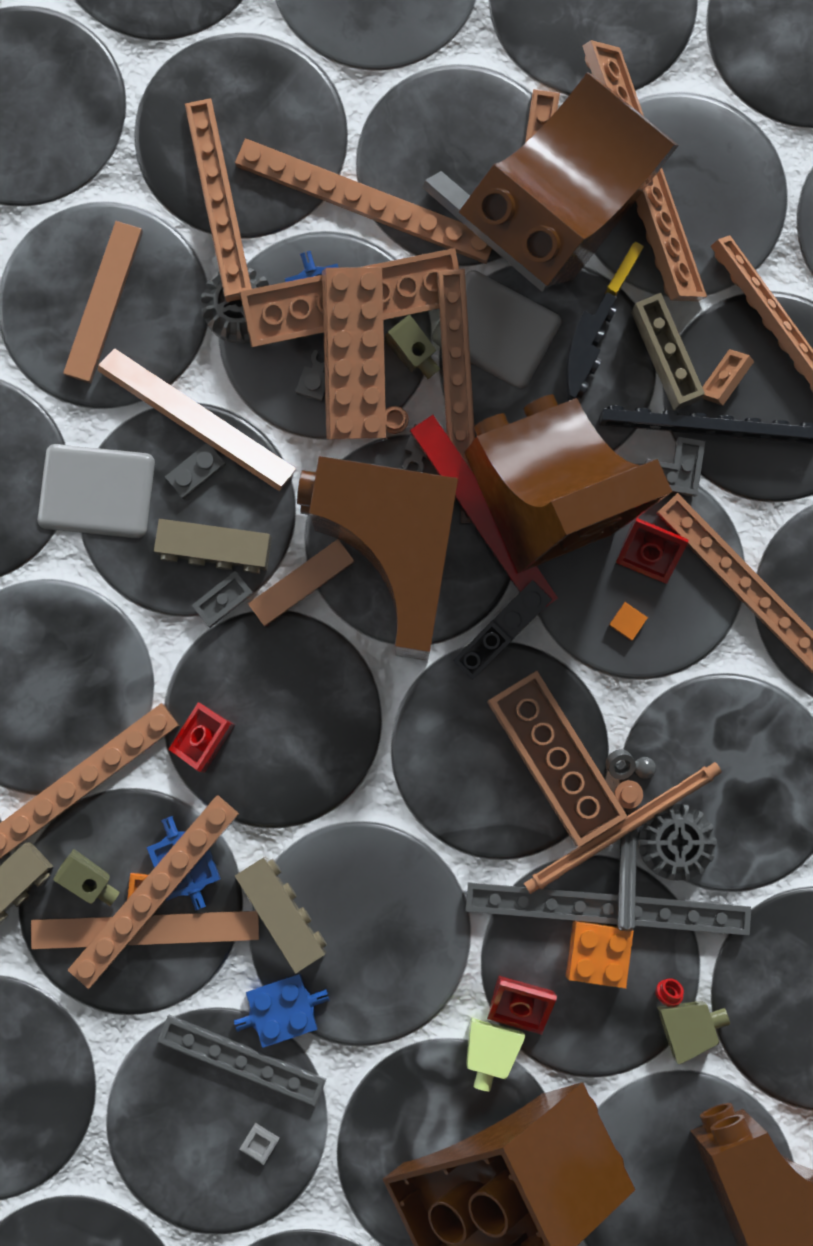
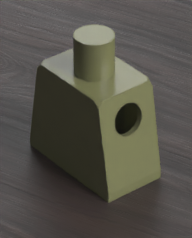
M410 314L387 332L384 341L411 372L418 367L425 377L429 379L440 370L439 366L431 358L436 352L435 347ZM412 348L418 349L420 356L414 355Z
M75 849L70 852L53 878L55 882L90 904L98 898L108 906H111L120 894L118 890L107 884L110 875ZM92 879L96 882V885L88 886L85 880Z
M703 1001L680 1003L676 1007L666 1005L657 1007L673 1059L678 1065L718 1045L719 1039L716 1029L730 1025L725 1008L709 1012L707 1004Z

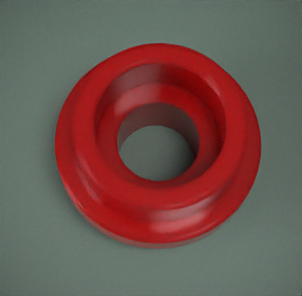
M669 978L658 983L655 993L661 1003L669 1007H676L683 1000L684 990L677 980Z

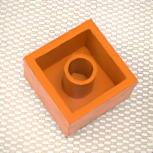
M573 921L566 969L568 980L626 988L634 931H621L618 926Z

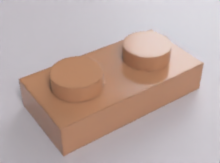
M729 349L702 387L705 392L702 398L723 406L754 363L750 355Z

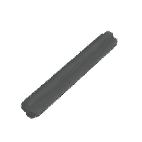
M637 828L620 839L618 928L621 931H633L635 928Z

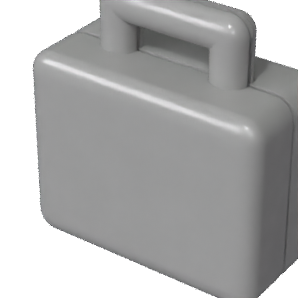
M471 270L465 275L470 363L516 388H525L557 334L562 323L561 318L558 314L476 270ZM439 321L432 333V340L441 347Z
M61 444L50 445L45 454L37 518L39 526L50 530L128 538L143 537L147 532L155 466L153 456L140 452Z

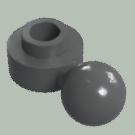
M623 749L610 753L605 763L610 775L619 780L628 778L633 772L641 779H649L656 772V764L651 758L641 757L635 761L632 755Z

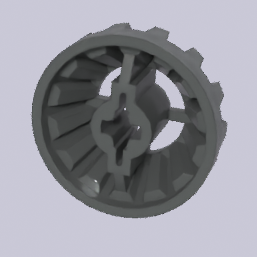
M249 268L248 273L252 289L269 286L264 276L261 277L254 269ZM219 271L217 277L213 280H208L206 283L207 288L201 295V310L209 329L220 339L236 344L248 343L250 338L243 307L238 308L234 304L237 300L226 302L225 299L224 302L218 304V297L223 289Z
M674 804L641 825L638 833L640 856L645 865L660 877L673 881L690 880L692 877L702 874L715 857L713 854L717 845V839L714 836V827L701 811L689 805ZM685 824L690 825L696 831L699 840H692L690 834L685 831ZM670 826V831L665 834L663 840H660L663 831ZM677 835L680 839L684 840V844L679 845L678 850L677 846L672 845V840H676ZM660 845H664V848L671 853V860L663 854ZM692 845H699L696 855L685 862V855L690 852Z

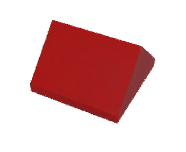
M636 518L629 528L616 563L667 584L689 539Z
M198 702L168 750L197 771L206 772L235 725Z
M498 976L487 1019L542 1035L557 996L552 990Z

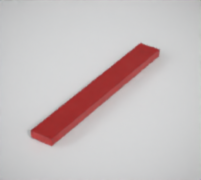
M431 415L410 429V433L438 474L458 478L455 499L519 593L534 580L553 599L549 604L557 600L558 597L537 566L521 573L517 572L475 475L434 415Z

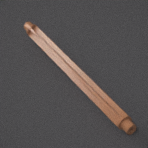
M716 762L708 767H702L701 770L634 811L621 822L584 845L574 849L537 874H533V878L524 883L530 894L539 888L542 890L545 886L564 875V873L572 870L621 839L627 833L632 832L651 820L656 814L662 813L687 795L714 781L713 778L722 773L720 767Z

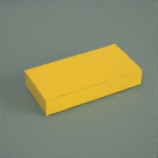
M637 242L632 244L608 285L605 294L608 292L617 296L644 246Z

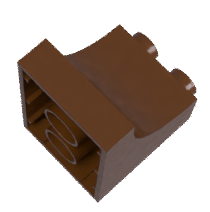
M587 72L558 110L530 140L510 157L493 164L459 210V213L546 286L571 281L582 270L679 145L597 77Z
M553 394L541 397L523 408L526 418L510 424L504 413L489 417L474 426L477 437L464 452L518 573L617 533L672 492L658 459L643 465H637L620 457L597 433L577 398L558 405Z
M319 456L316 472L302 470L297 492V504L301 505L300 514L310 515L316 532L342 540L365 556L376 568L389 589L397 615L395 656L428 661L458 478Z
M583 1082L543 1093L521 1109L487 1129L435 1153L404 1162L383 1178L414 1246H578L635 1191V1187L624 1167L623 1158L615 1149L598 1114L597 1105L589 1096Z
M724 1103L702 1112L700 1119L703 1125L690 1131L737 1246H813V1169L797 1164L781 1155L768 1132L744 1109L735 1112L732 1103Z

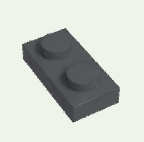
M206 443L167 474L165 478L179 495L185 499L226 466V464L216 451Z
M234 571L196 601L192 607L207 626L211 628L254 593L238 573Z

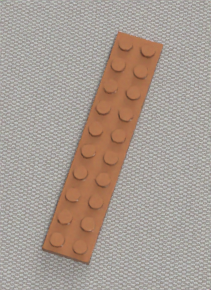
M592 40L584 44L585 62L589 69H591L592 74L643 115L621 49ZM661 168L637 198V212L644 222L647 231L646 238L653 248L656 257L655 264L662 274L664 290L671 301L698 302L706 298L707 295L663 169Z

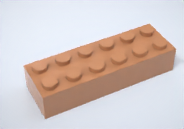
M382 267L325 268L322 271L327 439L386 438Z
M535 671L487 701L575 846L580 847L628 817L538 671Z

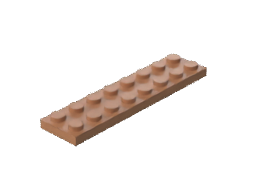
M455 248L363 266L382 267L383 320L439 309L437 270L459 269ZM322 275L239 292L252 348L324 333Z

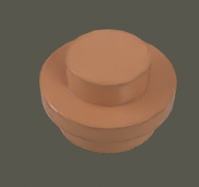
M399 406L388 407L385 410L386 431L392 434L403 432L409 421L407 412Z
M627 780L621 782L616 787L615 797L621 807L632 809L641 803L643 790L638 783Z

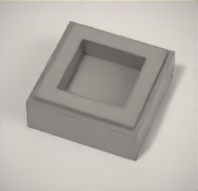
M255 1123L239 1150L264 1165L277 1144L279 1137Z

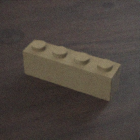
M659 293L635 303L631 314L673 411L699 402L705 392L662 294Z
M159 519L154 552L161 556L160 560L177 562L178 558L187 559L188 564L195 566H205V562L216 563V568L232 570L233 566L244 567V572L260 574V570H267L272 537L267 533Z
M31 842L24 843L0 866V924L9 916L6 911L10 907L21 905L30 896L27 891L34 885L37 887L41 886L51 876L48 872L54 866Z
M265 856L235 875L296 974L324 956L326 953L324 947L327 944L320 932L314 933L308 923L312 920L305 908L301 907L299 909L293 899L297 896L290 884H283L278 875L282 872L273 858L268 860Z

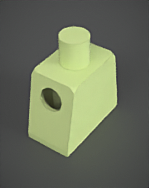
M475 1018L470 1019L466 1065L467 1069L477 1071L473 1087L489 1092L494 1076L507 1079L525 1039L522 1031Z

